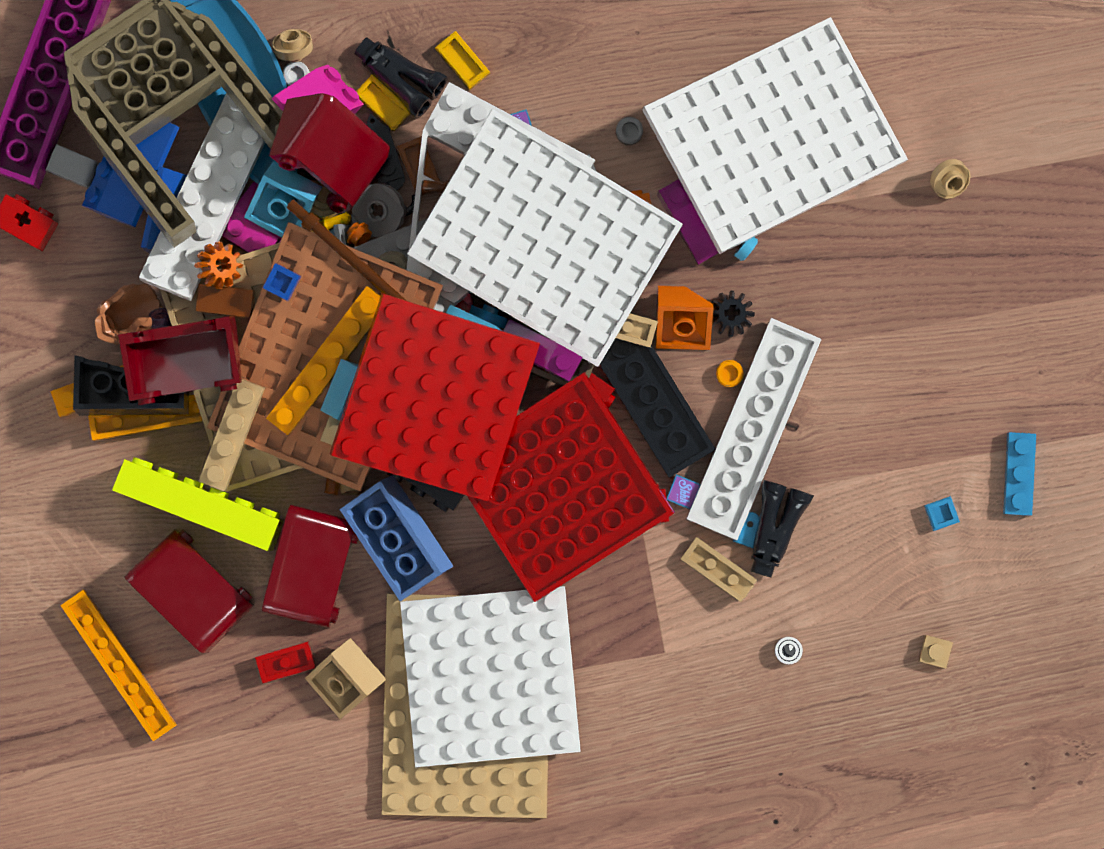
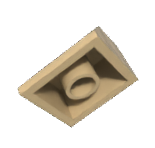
M351 638L332 652L305 677L340 720L386 680L378 668L373 665Z

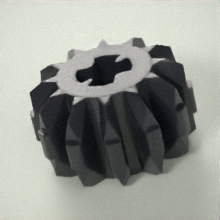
M733 290L729 292L728 300L723 293H720L718 297L721 303L715 300L711 302L713 307L717 309L713 310V317H717V319L712 321V327L720 323L722 326L719 328L718 334L721 335L725 328H728V337H733L734 328H736L739 335L744 334L741 324L748 328L752 325L745 317L751 318L755 316V312L746 311L747 308L752 306V302L748 301L742 304L741 302L745 297L743 293L739 295L737 300L734 299L735 292ZM729 307L734 308V312H738L733 321L728 320L729 316L725 317L724 312H727Z

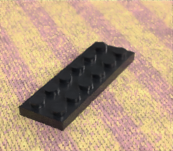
M615 338L601 361L600 367L613 388H615L617 395L668 478L716 450L653 346L646 347Z

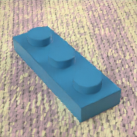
M1007 433L1003 514L1032 516L1036 434Z

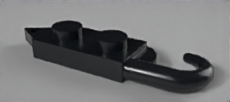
M369 114L367 126L390 147L387 160L376 174L378 183L390 185L398 191L405 183V176L388 125L384 126L372 114ZM415 194L412 195L411 205L407 207L406 216L413 213Z

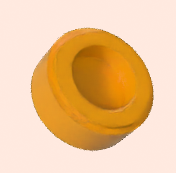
M734 360L723 361L717 367L716 379L724 387H735L743 379V368Z

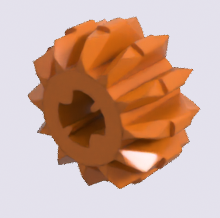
M219 241L215 242L214 246L211 244L205 245V252H198L197 257L202 262L195 263L194 267L201 268L202 272L197 277L199 279L206 277L205 286L209 287L214 284L215 289H222L224 285L226 287L232 286L233 279L240 278L241 275L236 269L242 268L243 264L236 262L240 253L232 254L233 245L228 244L224 247L223 243ZM219 260L221 264L216 265V261ZM222 266V269L218 270L217 267Z

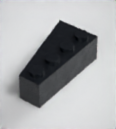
M75 355L73 410L79 416L189 415V391L154 397L155 403L138 405V400L129 401L124 367Z

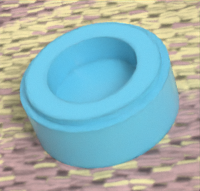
M753 237L741 243L734 256L740 261H744L757 245L758 239Z

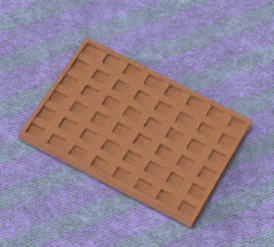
M288 222L266 280L275 263L301 275V278L289 301L262 287L239 345L242 379L265 387L244 444L361 491L371 467L331 456L329 453L332 445L320 441L329 419V415L320 410L332 380L290 435H286L266 419L365 287L369 286L381 295V292L313 231L309 232L301 226ZM347 246L407 301L435 309L444 285ZM368 333L347 361L359 364ZM233 390L220 393L207 426L208 429L215 432L218 431Z

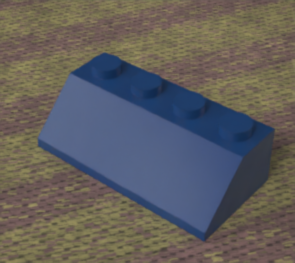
M170 122L136 145L156 172H158L159 167L163 166L180 128ZM103 157L96 168V175L91 186L86 190L82 206L106 218L136 227L144 208L106 158Z

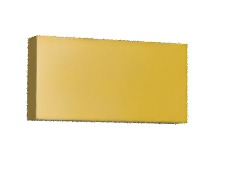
M456 31L435 47L437 53L469 91L490 74L487 67Z
M373 75L356 91L362 103L388 125L393 132L410 115L402 101Z

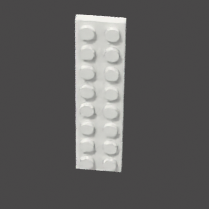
M227 93L177 196V200L194 220L197 232L175 248L164 234L160 232L139 276L140 281L188 301L192 300L201 281L197 275L202 270L201 268L194 267L195 263L202 262L197 257V254L201 251L205 252V245L211 244L214 246L215 242H219L265 144V141Z
M773 318L770 319L686 518L687 520L738 540L821 342L820 338Z

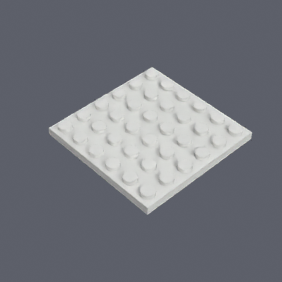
M565 586L558 587L536 602L533 601L527 590L400 602L415 767L581 752Z

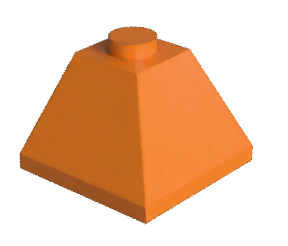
M658 286L656 349L710 350L713 304L686 286Z

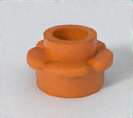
M364 222L354 223L347 231V242L349 244L353 243L355 246L366 243L372 235V232L368 229L369 225Z

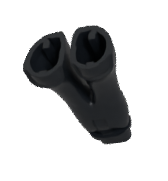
M368 37L361 42L354 52L362 60V65L387 86L416 119L424 115L431 106L432 101L411 87L399 75L402 74L434 99L439 96L446 85V75L421 67L394 49L383 45L379 41L375 43Z
M763 480L761 514L753 544L751 559L754 562L751 572L772 578L775 566L779 567V563L788 548L793 531L800 517L810 505L814 495L789 488L779 525L775 527L779 507L787 487Z

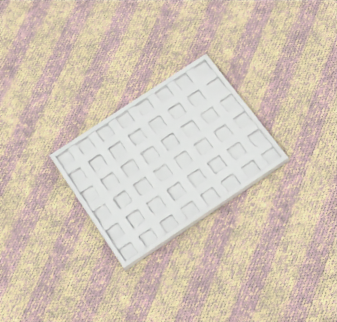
M831 17L652 102L642 109L719 254L908 160Z
M491 109L407 254L598 367L683 224L494 109Z

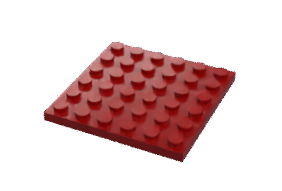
M381 293L329 454L337 458L488 501L540 343Z
M585 372L516 416L489 500L484 501L467 496L534 602L675 513Z

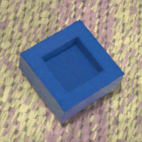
M275 263L263 288L289 301L301 275Z

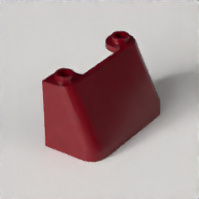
M318 93L287 99L269 156L282 169L292 171L304 168L332 192L326 198V204L333 212L343 214L351 211L385 163L390 147L337 98L329 94Z
M235 316L118 334L129 401L138 400V405L155 403L154 397L211 387L220 386L221 392L237 389V383H242Z
M295 505L289 506L265 593L262 612L330 628L331 623L336 624L340 608L335 607V600L345 562L352 543L357 544L359 539L345 518Z
M174 529L138 562L124 578L198 651L203 654L209 653L253 608L254 604L250 601L253 597L242 586L237 589L226 581L194 549V546L191 544L194 539L184 529L180 532Z

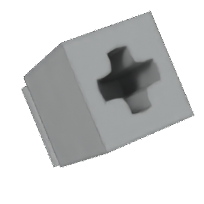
M56 144L45 171L89 188L96 175V168L99 162Z

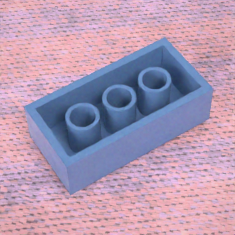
M394 475L379 481L339 509L399 601L409 597L453 567V564Z

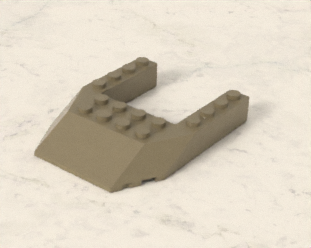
M141 0L64 52L74 113L108 163L174 248L197 232L195 222L136 145L222 87L269 148H272L283 111L272 100V96L213 21L201 13L199 15L186 9V6L178 2H171L169 0Z

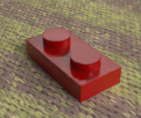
M309 641L255 657L262 684L316 668Z

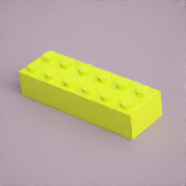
M133 457L132 461L124 459L113 486V491L263 550H274L285 522L279 519L280 513L262 507L261 511L253 509L255 503L236 497L235 501L228 499L229 493L210 487V490L207 491L202 489L204 483L185 477L184 481L177 479L178 473L159 467L158 471L153 470V463Z

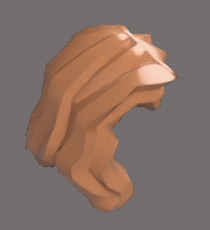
M147 284L124 285L112 297L103 301L97 308L98 317L95 318L97 337L103 341L118 345L120 344L118 334L155 329L162 321L164 315L163 307L160 306V300L157 299L155 290Z

